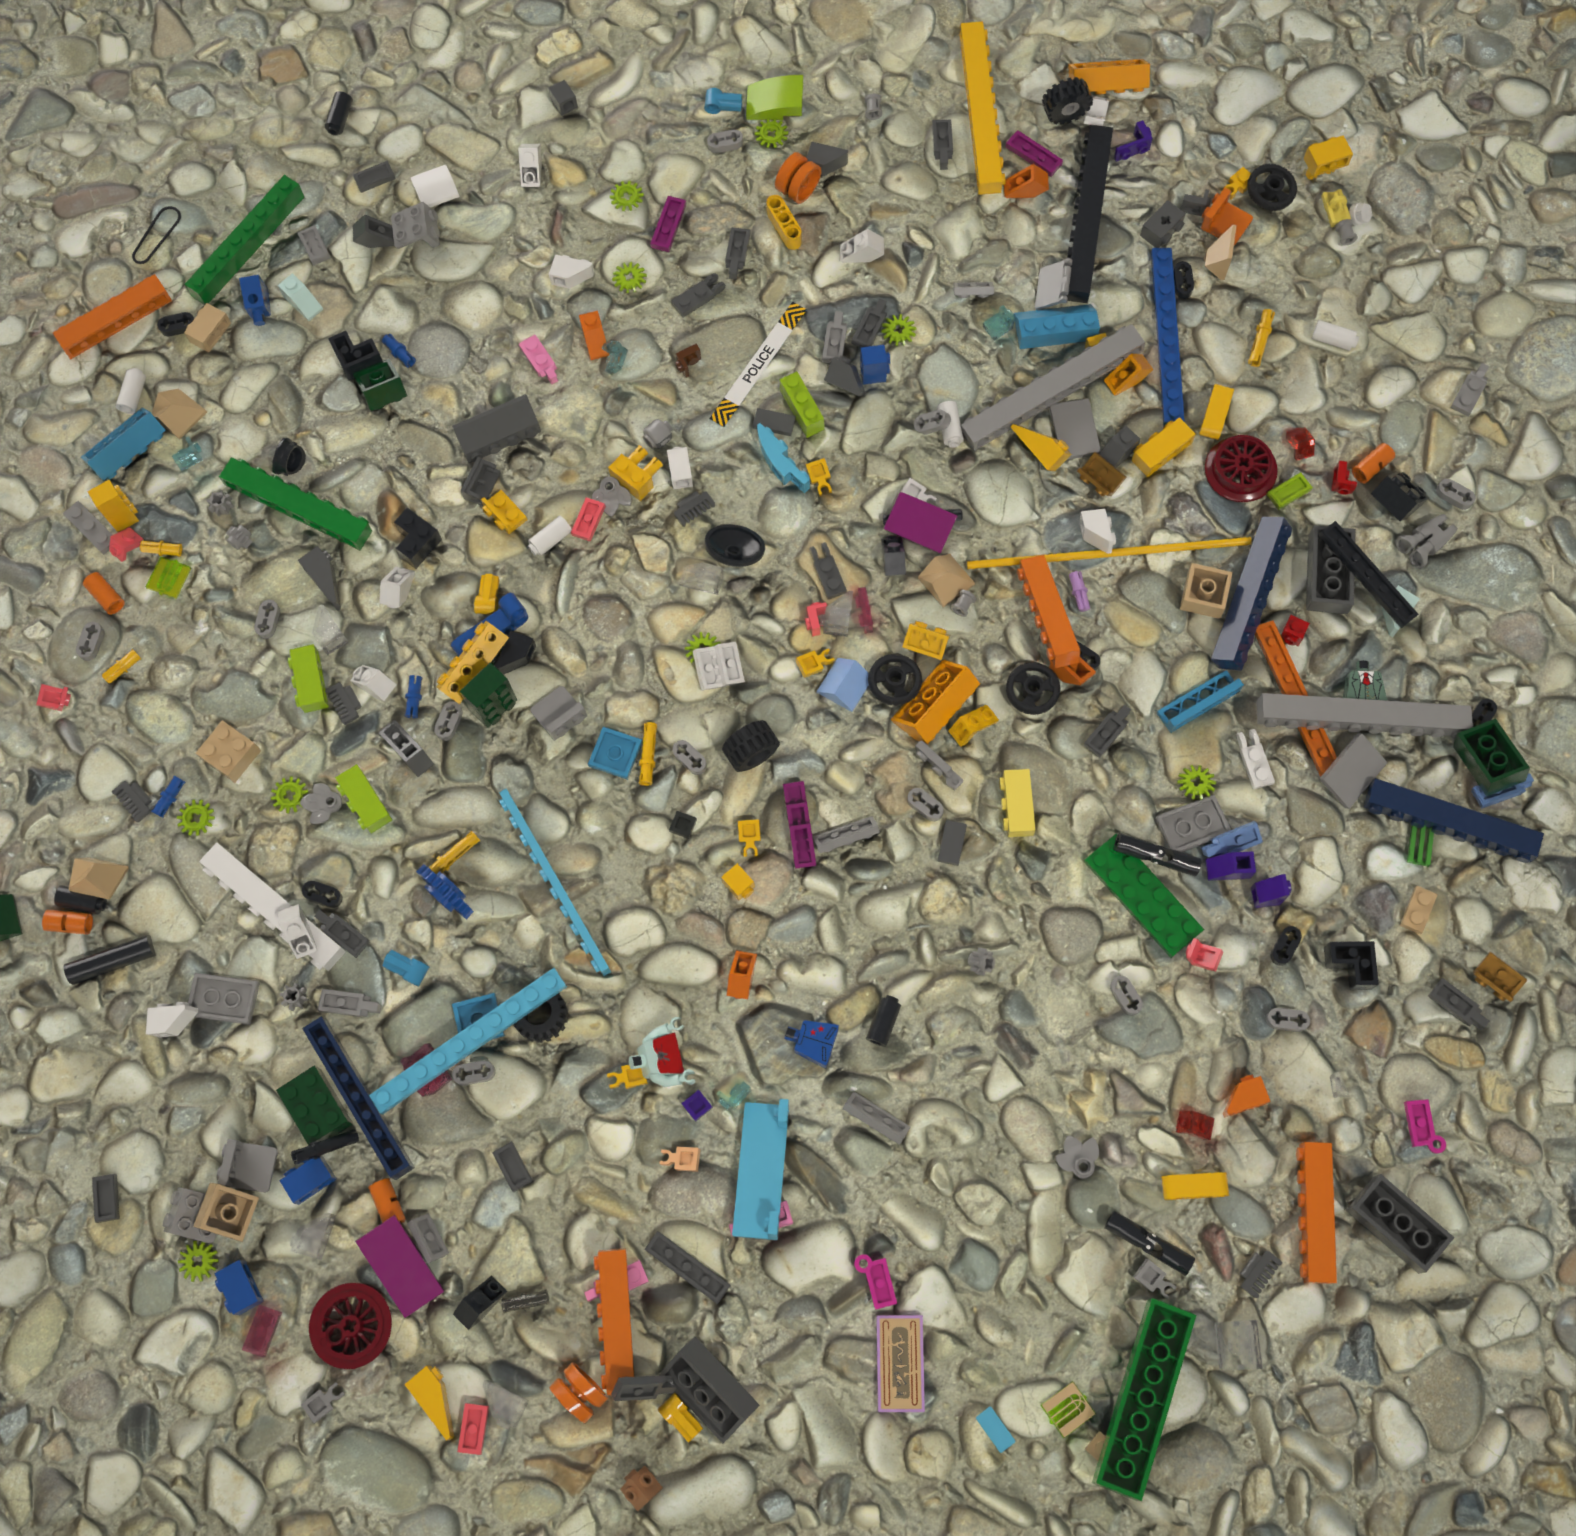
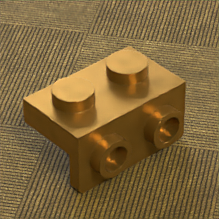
M1094 452L1085 465L1077 470L1081 474L1079 476L1080 479L1087 484L1091 482L1096 487L1094 490L1103 497L1105 495L1112 496L1127 478L1097 452Z
M1491 951L1473 971L1474 975L1477 976L1475 980L1483 987L1488 985L1494 989L1493 994L1502 1001L1507 999L1512 1002L1516 993L1528 981L1527 978Z

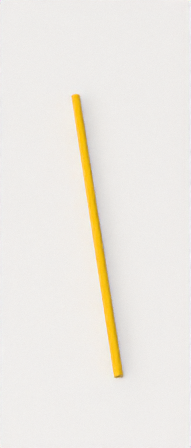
M1251 537L1115 548L1109 554L1102 550L1046 554L1044 556L1048 563L1251 545L1252 540ZM1040 555L967 561V569L1020 565V560Z

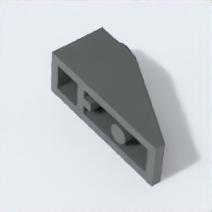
M316 546L298 559V561L335 609L339 611L341 605L335 570L330 562L333 559L326 550L322 552Z
M393 720L378 732L417 777L434 765L425 751L396 720Z

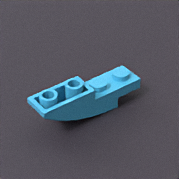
M759 423L757 425L759 445L772 472L784 485L791 481L803 493L807 492L810 489L809 475L803 470L800 471L796 467L795 462L788 457V446L781 439L778 440L769 427H764Z

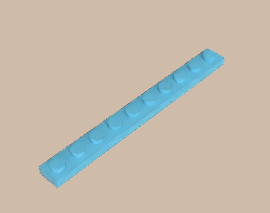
M507 788L499 792L502 797L499 800L505 812L507 810L510 811L512 817L509 820L515 829L519 827L522 834L519 837L525 847L527 845L530 846L532 852L529 855L534 864L539 863L542 870L539 872L544 881L547 882L549 880L553 886L549 890L554 899L557 900L559 898L563 905L560 906V909L565 918L570 916L573 921L570 927L575 936L580 934L583 942L580 944L585 953H591L594 958L590 962L595 971H601L603 976L609 974L611 970Z
M555 968L551 969L371 1093L369 1096L379 1113L383 1115L567 988Z

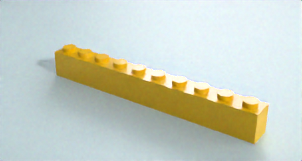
M983 21L961 23L959 36L978 195L1001 193L1002 185H1005V173H1001V169H1003V157L999 156L1001 140H997L999 124H995L997 108L993 107V104H995V92L991 91V88H993V76L989 75L991 72V60L988 61L987 59L990 54L989 45H986L985 42L988 40L987 29H984Z

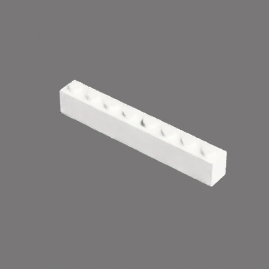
M216 843L199 861L205 866L202 870L211 878L214 875L220 879L217 883L226 891L231 888L235 892L233 897L243 904L246 901L251 906L248 909L257 917L260 914L266 918L264 923L272 930L277 927L281 931L279 936L288 943L279 926L278 912L290 908L292 905L220 844ZM307 919L317 946L316 952L308 954L313 958L310 962L319 970L324 967L329 971L346 951Z

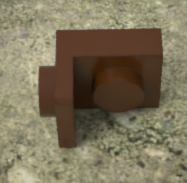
M697 343L676 353L677 361L675 366L679 373L682 372L685 378L689 377L688 366L694 365L701 360V352Z

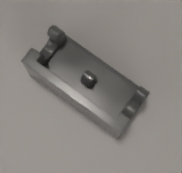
M477 457L461 489L465 500L483 506L481 499L485 497L488 500L501 474L500 470L495 469V464Z

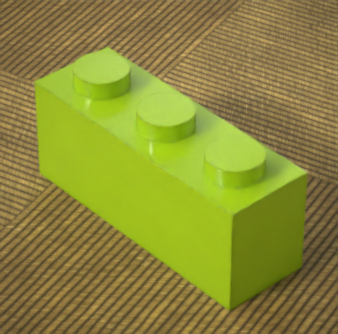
M796 371L779 379L780 392L793 415L796 416V420L806 438L823 431L824 417L799 373Z
M314 644L290 649L291 657L288 658V663L294 673V676H291L293 687L297 690V695L294 696L297 707H300L304 713L329 708L318 649Z
M357 764L335 777L339 783L336 785V788L342 797L346 795L349 799L346 804L352 813L357 812L360 818L356 820L363 830L367 828L372 834L393 820Z

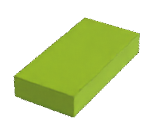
M1300 472L1268 491L1267 496L1275 507L1280 510L1310 492L1313 487Z

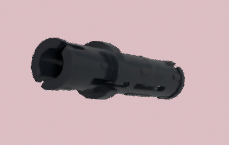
M355 1129L323 1141H313L306 1147L291 1151L292 1161L297 1165L310 1159L316 1160L321 1158V1155L358 1143V1133Z

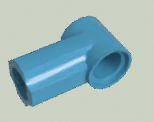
M709 88L706 90L704 109L710 114H718L721 110L741 112L742 94L722 93L718 88Z
M393 950L387 953L382 965L387 970L402 976L404 980L418 987L430 968L414 958L411 960Z

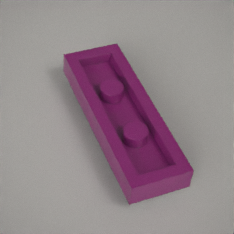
M1018 130L1006 142L1007 149L1031 165L1035 164L1046 171L1050 177L1063 165L1061 158Z
M672 196L667 197L650 243L651 248L670 252L687 205L686 200Z

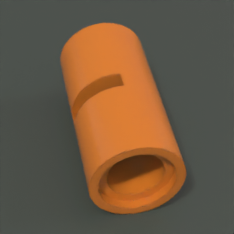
M1381 443L1352 468V474L1355 479L1360 483L1366 484L1395 458L1394 450L1388 444Z
M94 572L84 579L83 586L109 615L115 614L123 608L125 601L99 572Z
M46 910L42 919L44 931L88 935L93 926V916L90 913Z
M390 1178L377 1181L368 1187L382 1223L393 1215H396L400 1223L406 1221Z

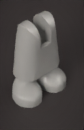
M1445 514L1439 515L1413 529L1412 535H1402L1396 539L1397 549L1404 554L1409 553L1419 544L1420 547L1412 551L1409 557L1411 564L1415 568H1423L1427 564L1428 554L1434 555L1456 533L1458 528L1454 524L1444 531L1440 528L1448 519Z

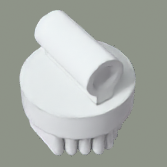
M1361 202L1352 204L1349 214L1353 225H1362L1370 221L1372 209L1369 204Z

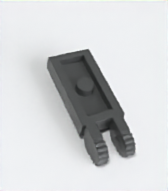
M713 273L707 276L704 281L702 280L672 299L671 303L684 318L714 299V296L722 292L726 285L724 282H718V284H715L710 289L709 287L719 279V276Z
M824 542L821 543V549L825 558L819 560L814 546L810 547L809 550L814 561V568L829 600L846 594L847 589L833 555L831 556L827 543Z

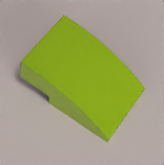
M803 75L772 77L748 85L746 120H773L775 118L776 120L783 121L784 116H802Z

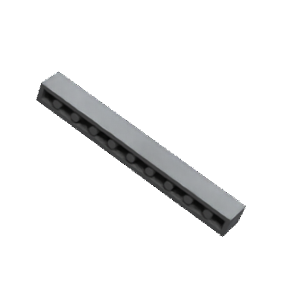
M1132 324L1127 327H1121L1114 335L1106 336L1097 345L1084 349L1080 355L1070 357L1066 360L1065 364L1053 367L1049 370L1048 374L1036 377L1026 387H1019L1009 397H1003L997 404L984 408L975 417L967 418L961 424L963 436L972 449L976 451L1011 430L1010 426L1012 424L1020 425L1118 367L1130 354H1140L1144 351L1145 341Z
M1262 693L1257 699V724H1263L1266 727H1276L1279 725L1286 726L1289 729L1306 727L1308 730L1327 728L1328 731L1345 729L1349 732L1369 731L1372 734L1390 732L1391 735L1410 733L1411 736L1427 734L1432 737L1452 736L1454 739H1456L1457 733L1473 727L1471 706L1271 693Z

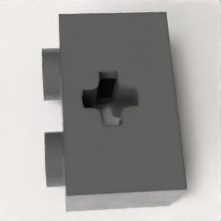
M1167 200L1143 224L1140 236L1155 248H1160L1171 240L1175 231L1179 232L1183 228L1186 213Z

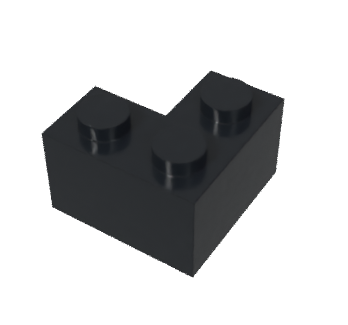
M347 331L328 338L348 381L355 379L353 373L383 361L372 338L357 345H353Z
M406 508L394 521L399 533L405 536L403 541L396 547V550L401 559L417 569L442 541V538L436 528L409 508Z
M1374 941L1329 942L1324 947L1326 969H1348L1350 990H1372L1379 985Z

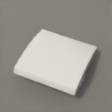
M446 165L410 177L420 202H424L429 207L460 197Z
M736 642L717 644L712 647L693 650L701 691L745 682Z

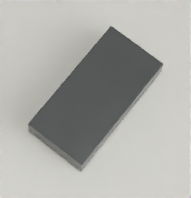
M388 160L353 174L361 193L396 179Z
M757 408L752 426L753 429H757V425L761 423L764 427H769L773 433L791 436L796 416Z
M946 820L938 862L959 866L967 824Z
M512 1141L492 1152L513 1193L533 1182Z
M117 1174L92 1177L95 1223L120 1219Z

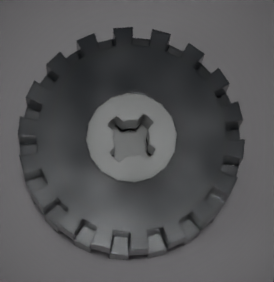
M1075 77L1073 80L1071 78H1067V81L1061 80L1059 81L1060 84L1052 85L1053 88L1046 91L1047 94L1043 95L1042 105L1051 123L1053 122L1056 125L1058 123L1064 125L1065 122L1071 123V120H1078L1080 115L1084 116L1086 114L1085 111L1091 109L1090 106L1093 105V98L1086 81L1082 78L1080 80L1078 77Z

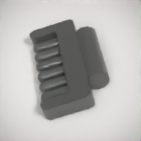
M694 491L676 503L678 509L674 511V516L685 527L686 522L689 523L690 519L694 520L693 515L697 518V512L699 515H702L707 509L714 508L715 502L706 491L700 495L697 491Z
M339 682L325 690L331 702L334 703L335 710L339 711L337 714L341 715L340 719L344 725L359 718L356 710H359L362 706L350 685L343 687Z
M124 781L112 791V794L117 799H120L119 802H123L122 805L126 806L125 809L129 810L128 813L132 814L131 816L134 818V821L140 822L151 813L147 805L152 800L137 782L130 785Z
M1264 1251L1262 1256L1255 1252L1239 1274L1245 1279L1240 1287L1253 1298H1258V1293L1262 1292L1259 1287L1265 1288L1263 1283H1268L1267 1279L1272 1278L1271 1275L1275 1274L1274 1270L1278 1269L1276 1265H1282V1261L1270 1251Z

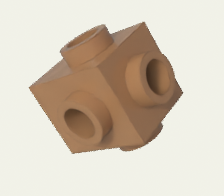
M646 1466L638 1472L633 1469L624 1478L626 1483L620 1488L626 1499L630 1501L637 1511L663 1489Z

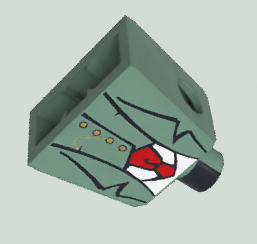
M1368 661L1356 662V670L1350 671L1346 676L1343 698L1387 701L1381 673L1379 671H1369Z

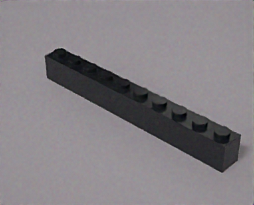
M1090 125L1089 132H1085L1083 144H1087V147L1083 148L1081 160L1085 161L1084 165H1080L1079 176L1082 177V181H1078L1076 191L1080 193V196L1076 197L1074 209L1078 210L1077 214H1073L1072 225L1075 226V230H1071L1069 242H1073L1072 247H1068L1067 258L1073 260L1070 266L1072 269L1069 292L1066 295L1068 297L1067 301L1088 304L1113 127Z

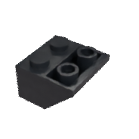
M1400 471L1386 476L1372 491L1371 495L1399 521H1403L1429 498L1425 496L1426 492L1421 487L1415 486L1410 482L1411 478L1406 473H1401Z

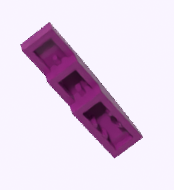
M804 781L783 784L795 869L816 866Z

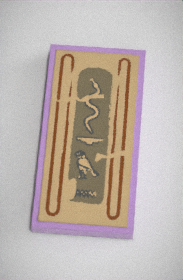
M877 1315L878 1412H925L923 1315Z

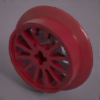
M1236 435L1221 440L1211 448L1205 460V475L1210 486L1220 496L1235 502H1252L1264 497L1275 485L1278 475L1277 463L1270 448L1262 440L1250 435ZM1222 455H1225V456L1228 457L1229 459L1221 458V457H1222ZM1220 464H1221V465H1229V466L1222 469L1221 466H1220ZM1232 471V476L1228 478L1225 474ZM1247 475H1254L1257 478V480L1251 477L1249 479ZM1235 477L1240 478V483H1236L1232 480Z
M345 1283L330 1289L318 1300L309 1320V1337L316 1354L327 1364L340 1369H355L372 1362L383 1351L391 1334L392 1318L389 1306L378 1291L365 1284ZM351 1298L358 1299V1303L354 1314L351 1304ZM365 1300L370 1306L360 1315ZM343 1301L346 1302L348 1315L338 1307V1304ZM334 1309L343 1318L341 1321L330 1318V1314ZM374 1309L376 1317L364 1321V1318ZM350 1321L356 1322L354 1330H348V1327L351 1325ZM378 1321L377 1330L365 1327L366 1324ZM328 1322L337 1323L327 1328ZM338 1328L342 1332V1337L338 1342H335L331 1335ZM363 1331L375 1333L374 1340L371 1342ZM359 1336L367 1344V1348L361 1351ZM352 1338L356 1349L353 1355L348 1354ZM345 1343L343 1352L336 1349L337 1346Z

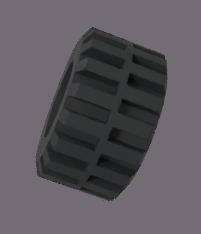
M760 720L749 723L734 732L723 744L722 751L734 770L743 772L755 768L770 758L779 747L780 742L768 723Z
M559 993L545 1002L552 1009L551 1016L545 1023L533 1025L528 1021V1015L514 1023V1027L524 1038L526 1037L532 1042L537 1041V1043H542L543 1040L549 1042L553 1036L555 1038L559 1036L560 1030L563 1031L565 1029L564 1024L568 1022V1008Z

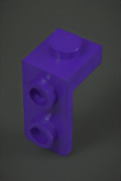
M1143 120L1136 122L1134 130L1136 141L1116 148L1115 162L1127 160L1131 156L1143 154L1150 150L1153 139L1152 133Z

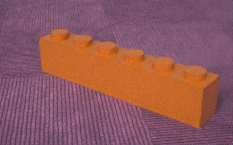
M154 274L135 286L129 287L121 294L112 297L100 306L93 308L86 314L77 317L67 325L61 326L53 334L68 357L72 359L168 304L172 299Z
M1040 555L1020 560V568L1017 569L1018 578L1020 581L1023 580L1025 596H1029L1030 611L1036 615L1034 619L1036 627L1041 629V641L1043 645H1047L1046 653L1048 660H1052L1055 668L1079 663L1080 648L1045 556Z
M1303 1142L1299 1144L1296 1150L1297 1161H1300L1297 1182L1301 1184V1193L1298 1194V1206L1301 1207L1302 1214L1298 1219L1299 1230H1302L1299 1252L1303 1254V1263L1300 1264V1276L1303 1277L1304 1283L1335 1284L1337 1283L1332 1143Z
M626 1248L599 1250L598 1256H594V1268L599 1270L600 1280H595L596 1294H601V1303L597 1304V1316L602 1318L603 1327H598L599 1342L604 1341V1351H600V1364L605 1365L606 1375H601L602 1390L607 1389V1396L611 1395L618 1378L634 1377Z

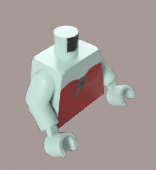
M674 1017L670 1024L666 1023L653 1029L643 1039L642 1045L637 1048L638 1055L629 1057L631 1069L641 1068L644 1078L651 1079L652 1082L663 1087L681 1085L683 1082L693 1085L696 1082L694 1079L687 1080V1076L695 1074V1072L691 1069L684 1071L676 1033H672V1030L680 1031L684 1028V1025L678 1028L674 1026L675 1021L680 1020V1017Z

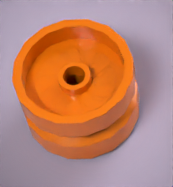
M794 152L779 169L775 180V188L784 195L788 194V197L797 204H801L815 190L820 180L821 167L813 161H808L799 152Z
M572 1362L564 1370V1375L571 1385L565 1380L557 1378L549 1388L565 1409L585 1424L594 1415L593 1409L587 1401L595 1407H601L609 1398L588 1374Z

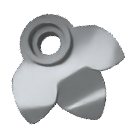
M614 477L604 478L600 483V488L592 495L593 500L605 503L604 512L610 517L614 516L619 504L631 505V496L628 489L620 486L619 481ZM609 483L613 484V488L611 490H607L606 488L607 484Z
M318 783L313 786L314 793L304 796L300 801V805L304 809L312 812L310 817L311 824L324 823L330 818L331 813L337 812L342 806V798L338 793L332 792L328 785ZM334 799L333 804L328 805V801Z
M1067 1136L1064 1142L1065 1153L1056 1156L1059 1167L1064 1171L1073 1172L1082 1179L1090 1177L1095 1169L1094 1161L1099 1156L1096 1140L1092 1137L1082 1144L1076 1138ZM1084 1163L1087 1166V1170L1081 1171L1079 1164Z

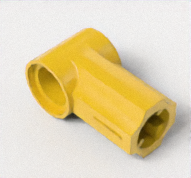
M493 574L481 575L479 594L475 597L474 602L475 614L491 615L498 610L497 594L500 581L498 576Z
M674 1392L657 1410L670 1425L673 1424L689 1443L703 1427L687 1410L686 1404Z

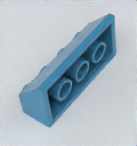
M1091 304L1014 313L1019 349L1086 342L1088 337L1098 335L1100 330L1097 310Z
M142 407L80 458L103 481L106 479L110 480L117 474L116 471L120 467L128 466L133 461L131 458L136 454L141 455L148 449L147 445L152 441L157 442L164 436L162 433L166 430L150 411Z

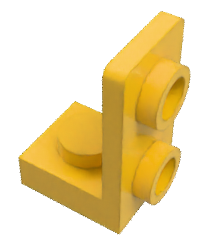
M984 705L960 716L948 732L959 746L962 747L969 742L975 733L996 724L999 719L988 705Z

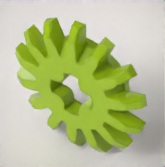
M775 118L771 122L769 119H766L767 123L760 122L762 127L756 126L759 132H755V135L760 136L756 138V141H762L760 143L761 146L767 143V148H769L771 143H773L774 148H777L776 142L779 145H783L781 140L787 141L785 136L789 132L784 131L787 129V126L782 127V121L777 123ZM768 131H775V137H768Z
M621 181V186L614 185L616 190L611 189L614 195L609 196L610 199H614L611 201V204H617L616 209L623 206L622 211H625L626 206H628L629 210L632 211L631 205L638 208L639 205L637 203L643 202L639 198L643 197L644 193H639L642 191L641 187L636 189L637 183L631 185V181H628V184H624V181ZM624 193H628V195H632V196L629 197V200H626L625 198H621V197H624Z
M624 262L622 264L624 268L616 267L620 272H613V275H616V277H613L612 281H617L614 284L615 287L621 286L619 291L622 292L625 288L626 293H629V289L637 292L636 287L643 288L640 283H646V280L642 277H647V274L641 273L645 269H638L640 266L638 263L632 267L633 262H630L629 267H627ZM632 273L634 279L631 278L627 281L625 275Z
M902 314L899 315V319L892 315L893 321L886 318L888 323H883V327L886 328L881 330V333H887L883 338L884 340L890 338L889 344L895 341V346H898L899 342H902L904 346L906 345L905 340L911 342L910 336H916L912 331L917 329L911 326L915 324L914 321L907 322L909 316L902 320ZM897 325H899L900 328L904 327L902 333L900 334L898 333V331L894 332Z
M699 632L700 638L692 635L694 641L687 640V643L691 646L685 647V650H690L686 654V658L692 656L689 662L693 663L695 661L693 650L700 648L701 644L705 647L721 644L720 642H714L717 637L714 636L709 639V632L705 637H703L702 632Z
M1193 765L1190 766L1191 771L1184 768L1183 771L1186 774L1179 773L1178 775L1183 778L1177 780V784H1183L1179 790L1185 789L1184 795L1187 797L1190 793L1192 794L1191 799L1194 800L1196 795H1199L1200 800H1202L1204 793L1209 797L1210 793L1208 790L1213 792L1215 790L1211 784H1216V781L1210 780V778L1214 777V774L1206 775L1209 769L1207 768L1202 772L1201 765L1198 766V770H1195ZM1195 777H1199V780L1203 782V784L1194 786V782H1191V780H1195Z
M290 777L289 782H286L285 778H283L282 785L279 783L275 784L278 789H272L271 792L275 793L276 796L271 797V800H277L273 804L274 807L281 805L278 811L282 812L286 808V813L289 814L293 807L294 812H297L296 805L301 806L300 801L303 795L309 793L308 790H302L306 786L305 783L299 785L301 779L298 778L296 782H293V777ZM289 790L292 793H296L291 801L288 798H284Z
M192 800L191 806L185 803L186 809L180 808L179 811L183 815L177 816V819L182 820V822L177 825L178 827L185 826L181 830L183 833L189 830L188 835L191 836L196 831V836H199L200 829L206 833L205 826H213L208 822V820L215 819V816H209L214 812V809L208 810L209 803L203 806V800H200L199 804ZM193 814L202 815L199 818V823L191 822Z
M193 1241L192 1249L187 1244L186 1249L188 1252H180V1255L185 1258L184 1260H178V1264L184 1263L179 1272L186 1270L185 1279L191 1275V1282H195V1278L198 1276L199 1281L202 1282L204 1274L208 1278L211 1277L208 1272L210 1269L216 1271L217 1268L212 1266V1264L219 1262V1259H213V1255L218 1252L217 1250L210 1252V1249L213 1247L212 1244L204 1247L205 1242H201L200 1246H198L197 1241ZM202 1255V1266L197 1265L194 1267L193 1257Z

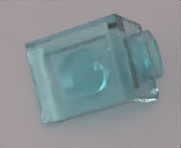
M1002 305L999 307V313L983 323V328L995 341L1013 329L1014 314Z
M613 340L603 344L602 349L610 354L606 360L607 366L605 371L612 375L622 370L628 349L623 347L621 343Z
M189 436L185 439L190 447L182 449L172 456L181 471L203 460L199 454L202 452L197 441L192 442Z
M744 1081L741 1085L737 1083L729 1093L731 1095L730 1098L719 1090L716 1093L720 1098L718 1103L727 1110L731 1107L735 1111L751 1092V1087Z

